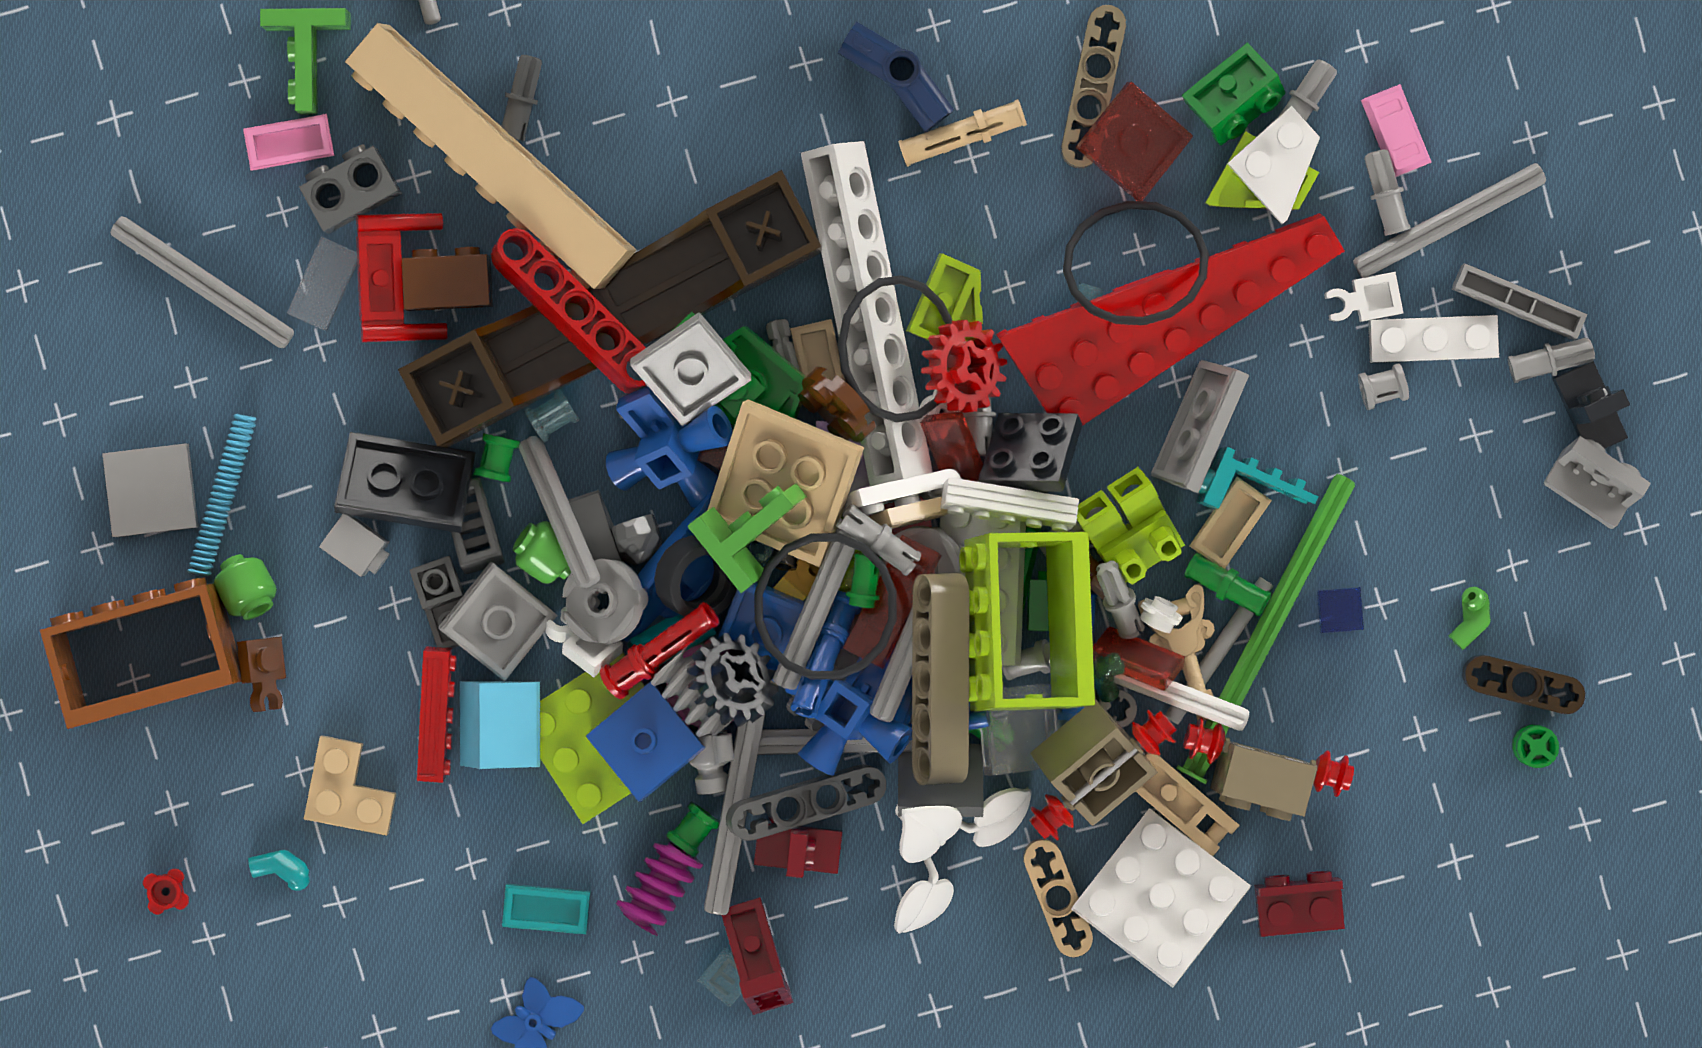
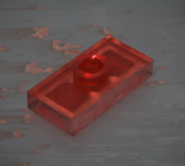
M963 412L926 415L920 424L939 471L953 469L958 472L961 479L979 482L983 463Z

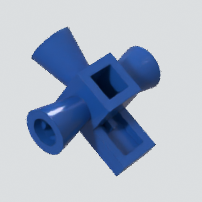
M648 386L619 398L616 410L640 437L639 446L615 450L607 454L606 468L612 482L623 491L629 490L646 476L649 477L658 489L677 482L690 507L696 508L709 493H713L718 479L716 473L697 460L700 451L729 445L733 431L726 414L719 407L711 406L690 423L682 426Z
M867 645L857 662H860L875 646ZM881 652L865 669L849 675L845 681L829 680L818 709V714L815 717L824 725L798 752L802 759L816 769L833 776L847 740H862L863 737L888 763L894 762L901 755L912 737V727L896 720L885 722L870 714V707L891 657ZM800 681L796 689H786V693L795 696L799 688Z

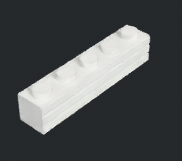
M948 477L943 485L941 509H947V512L953 515H963L965 512L974 514L973 517L978 519L996 517L1000 518L1002 523L1014 524L1016 521L1026 522V526L1031 528H1041L1044 525L1052 527V530L1056 532H1067L1076 525L1079 499Z

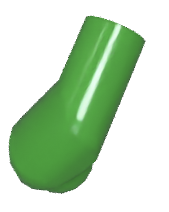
M1469 587L1463 592L1461 597L1463 622L1448 635L1461 650H1464L1490 625L1489 597L1485 591L1478 587Z

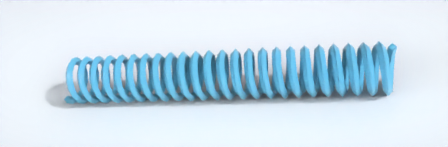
M240 414L233 415L239 421H232V425L236 427L229 429L236 434L230 433L227 435L233 440L225 442L232 447H224V450L229 453L221 454L226 459H221L220 463L226 466H218V469L225 473H216L222 479H214V482L219 485H213L212 488L219 492H210L211 496L218 499H208L210 503L215 505H206L212 511H205L204 513L212 518H202L204 522L209 524H201L200 526L208 531H198L200 535L205 537L199 536L196 538L205 544H194L195 547L202 550L195 549L193 553L201 557H190L198 563L191 562L189 566L198 570L188 569V573L204 576L212 574L208 569L214 568L211 563L215 562L213 558L217 555L215 550L219 549L217 544L221 543L218 537L223 536L221 531L225 530V527L222 524H226L227 521L224 518L229 517V514L225 511H230L231 508L228 505L233 504L229 498H234L235 496L232 492L237 491L234 486L239 483L235 479L241 478L238 473L243 470L239 466L245 465L242 460L246 459V456L242 453L248 452V449L245 447L250 446V443L246 440L252 439L249 434L254 433L252 428L256 427V424L252 421L256 420L255 417Z

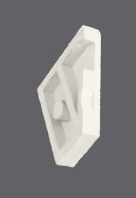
M1291 106L1227 164L1280 224H1283L1288 220L1320 137Z

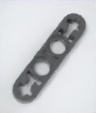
M866 764L852 766L836 771L833 776L826 774L740 800L728 809L726 825L729 831L740 839L746 841L760 839L874 804L885 794L886 779L882 772ZM864 774L866 777L874 779V784L868 786V794L859 789L846 792L844 785L841 783L844 780V784L850 787L862 783V775ZM824 785H832L836 791L835 802L827 808H821L816 802L817 791ZM784 797H792L797 803L796 813L788 820L780 819L776 813L777 804ZM766 803V812L762 807V804ZM747 810L752 815L766 813L771 824L768 825L766 819L759 818L750 822L751 829L747 831L746 828L738 825V821L744 818L743 811Z

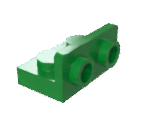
M1247 42L1182 94V97L1188 107L1210 129L1215 141L1221 146L1228 140L1239 137L1246 130L1248 124L1259 115L1273 110L1285 95V90L1278 74Z

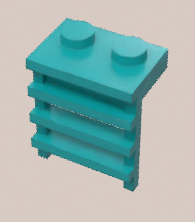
M1223 447L1219 449L1212 467L1209 468L1196 501L1211 509H1219L1235 473L1303 504H1307V502L1316 504L1319 496L1303 490L1306 481L1299 478L1289 479L1288 483L1282 481L1280 476L1283 471L1277 468H1267L1265 472L1256 469L1259 460L1250 457L1243 458L1242 462L1232 458L1236 450Z

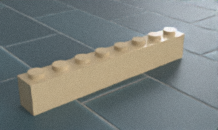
M377 23L345 61L355 70L351 76L356 82L368 91H372L373 88L385 98L382 104L390 113L399 119H403L405 116L416 126L413 132L422 142L431 148L436 144L447 154L444 161L455 172L462 176L466 173L478 183L475 189L482 197L492 204L498 201L509 211L506 215L507 219L519 229L525 231L529 229L540 239L539 243L556 260L561 258L571 268L569 273L586 289L590 286L593 289L605 288L637 251L390 25Z

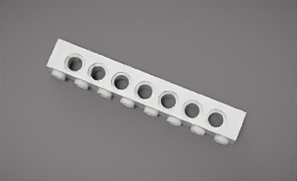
M864 141L831 144L801 153L818 239L822 246L821 254L838 335L840 334L843 315L857 292L878 278L892 277ZM894 285L882 286L862 300L851 318L846 342L849 368L860 392L878 408L896 414L917 411L919 403ZM870 412L864 416L867 423L874 420L876 424L875 429L861 442V446L864 447L863 456L870 486L933 473L921 419L896 423L875 416Z

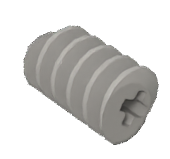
M684 648L654 675L651 684L656 686L666 682L668 685L662 697L667 699L678 695L679 698L673 709L678 712L689 708L690 711L685 719V723L689 725L700 720L702 723L696 735L702 737L711 733L713 738L729 723L722 725L720 714L717 712L710 718L707 717L706 712L709 706L706 703L695 704L694 701L700 694L698 690L688 689V684L695 679V676L687 673V668L695 661L691 656L683 657L686 650Z

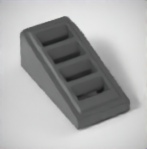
M480 477L471 479L468 497L476 494L477 501L466 504L464 516L481 512L482 517L463 522L461 533L451 532L464 574L484 570L490 562L496 566L505 562ZM484 528L487 534L463 540L462 535ZM489 545L491 547L490 549L484 551H480L470 555L467 554L468 551H472L478 548H482Z

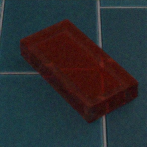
M1109 626L1093 645V663L1165 691L1183 669L1185 656L1138 637L1123 639L1119 636L1118 629Z

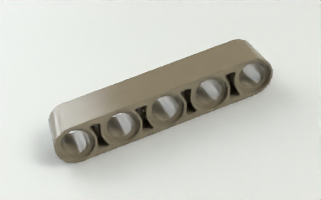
M961 573L921 574L917 576L913 585L912 770L915 780L920 785L962 783L967 777L969 767V585L967 579Z

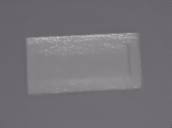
M321 236L287 314L327 331L357 266V252Z

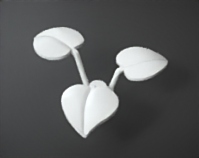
M1028 787L1026 789L1009 788L991 795L984 801L983 817H974V823L962 821L961 813L956 808L950 806H924L902 809V817H899L903 822L899 849L900 855L909 863L924 861L929 877L928 881L922 880L914 883L902 897L897 908L894 928L899 934L918 929L932 922L946 910L951 902L954 892L953 885L948 879L938 880L939 875L931 856L959 828L968 833L975 832L973 841L979 847L991 846L1006 839L1017 829L1026 815L1031 799V790ZM897 804L896 810H895L897 816H898V804Z

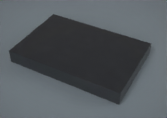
M350 432L334 505V513L461 533L476 452Z

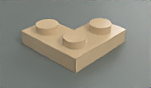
M320 736L304 820L386 836L389 834L396 793L355 785L363 743Z

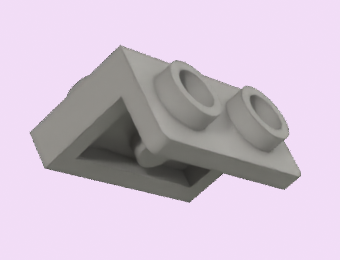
M1581 436L1562 450L1544 480L1545 486L1610 529L1615 528L1619 524L1627 508L1641 499L1651 484L1641 477L1640 472L1635 467L1627 463H1620L1608 455L1599 443L1584 439Z

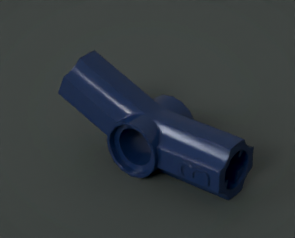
M856 21L838 51L840 56L886 82L894 90L924 132L936 126L954 111L912 51L898 47ZM897 60H906L912 64L914 73L906 81L896 80L889 72L891 64Z

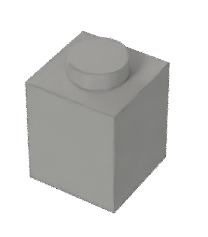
M346 514L341 515L319 546L360 577L366 576L369 571L376 574L390 555L384 550L390 541L355 516Z

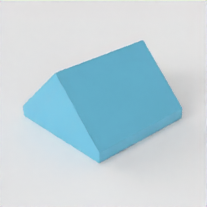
M460 681V766L477 769L540 767V682Z

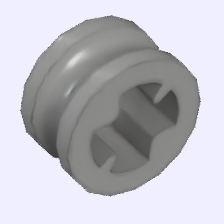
M1114 689L1106 692L1099 701L1105 710L1111 707L1109 700L1113 697L1118 696V701L1120 702L1125 698L1128 702L1129 707L1124 710L1125 718L1116 721L1117 717L1115 715L1112 717L1121 727L1128 726L1134 720L1137 713V705L1134 698L1123 690Z

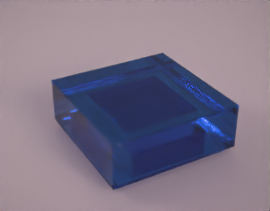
M1361 587L1317 591L1320 633L1364 630Z

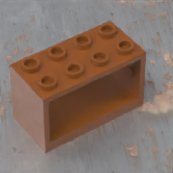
M205 577L195 578L174 584L176 593L166 595L164 588L133 595L134 604L125 606L124 600L93 606L91 607L92 616L84 617L83 611L50 618L52 627L41 629L40 633L67 729L241 682L238 651L226 608L215 589L214 583L207 584ZM200 597L207 620V633L213 642L220 670L86 706L67 633Z

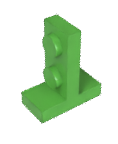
M346 8L260 9V26L266 31H294V37H288L287 41L288 61L295 62V79L288 80L289 104H295V111L300 115H318L317 30H351L350 12Z
M797 483L784 492L778 485L758 501L763 509L754 516L747 511L732 524L728 525L715 507H712L687 527L739 592L742 593L760 580L764 570L746 546L807 496Z

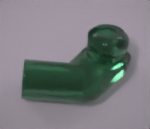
M1112 652L1105 658L1100 656L1093 661L1094 689L1100 700L1105 703L1111 702L1119 696L1120 692L1114 681V676L1121 675L1125 671V666L1118 653Z

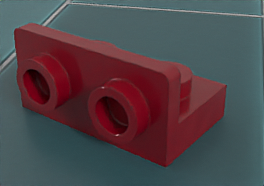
M1332 871L1306 873L1307 880L1290 881L1289 875L1264 877L1265 884L1254 885L1259 936L1345 929L1341 889H1344L1343 880L1339 877H1332Z

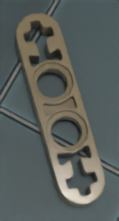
M1112 5L1097 7L1091 13L1086 26L1061 144V154L1064 161L1074 168L1090 166L1097 159L1100 152L1126 29L1124 14L1119 8ZM1105 14L1112 15V22L1118 24V30L1110 31L1106 44H1115L1114 52L1103 46L1089 47L1090 39L1097 43L1100 40L1101 27L1095 25V20H1102ZM1098 54L1108 59L1110 70L1106 76L1102 78L1090 76L1086 70V61L1090 56ZM1084 96H1093L1101 104V112L1094 119L1082 118L1077 111V103ZM1072 122L1083 127H1098L1097 135L1090 131L1087 133L1086 146L1092 148V154H1085L1082 160L1074 159L1075 152L1068 150L1069 143L1076 144L1080 134V129H1071Z

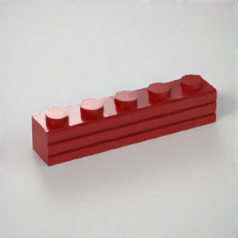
M426 646L423 650L417 781L443 783L446 775L451 773V760L447 759V749H452L453 734L448 733V723L453 724L454 708H450L449 703L450 697L454 698L455 682H451V671H456L457 657L452 655V648Z

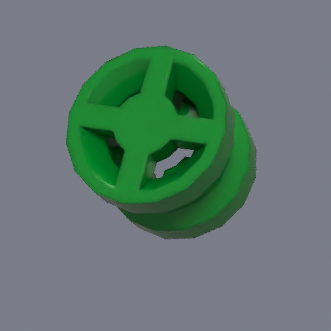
M1529 724L1523 726L1515 733L1512 739V750L1519 762L1532 768H1543L1555 761L1559 753V742L1552 730L1540 725Z

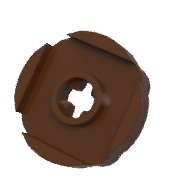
M815 367L802 380L803 390L798 394L800 402L810 412L819 413L828 423L827 430L829 433L848 441L851 439L855 442H862L876 427L874 420L867 423L864 417L870 411L868 406L858 393L838 375L829 380L822 376L827 369Z

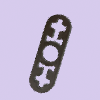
M1476 655L1465 663L1462 670L1464 683L1469 689L1509 701L1561 714H1572L1578 711L1585 701V689L1577 679L1487 655ZM1483 662H1487V669L1490 672L1503 675V666H1508L1510 669L1503 680L1504 692L1497 691L1501 684L1499 682L1485 680L1482 686L1477 685L1478 678L1472 676L1473 668H1481ZM1521 672H1528L1535 680L1534 691L1525 697L1518 696L1512 688L1514 677ZM1544 676L1550 677L1546 685L1549 687L1563 689L1565 683H1569V691L1575 693L1574 701H1566L1564 707L1559 706L1560 699L1558 697L1544 694L1545 702H1538L1544 691Z

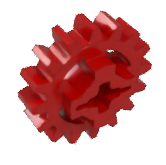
M968 320L952 321V324L940 325L938 327L940 335H930L928 338L933 346L932 350L922 352V356L929 360V366L921 368V373L930 374L931 380L925 386L926 390L936 389L937 394L934 401L937 404L947 403L948 411H961V413L977 412V408L989 407V398L999 397L1001 394L995 386L996 383L1006 382L1007 378L1002 373H999V368L1007 364V359L999 358L997 354L1003 348L1002 343H992L994 331L992 329L982 330V322L980 321L968 322Z

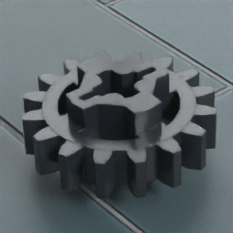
M724 633L718 639L711 637L693 653L691 657L695 662L687 668V673L695 676V679L688 684V689L698 690L700 695L694 701L696 705L706 703L709 706L706 712L707 717L710 718L717 712L720 714L722 725H726L734 719L737 727H741L749 720L752 723L755 722L774 705L775 702L771 697L779 691V687L770 683V681L773 679L776 670L767 669L766 664L770 661L771 657L770 655L760 657L757 654L759 650L757 642L748 647L745 645L744 635L740 634L732 641L729 633Z

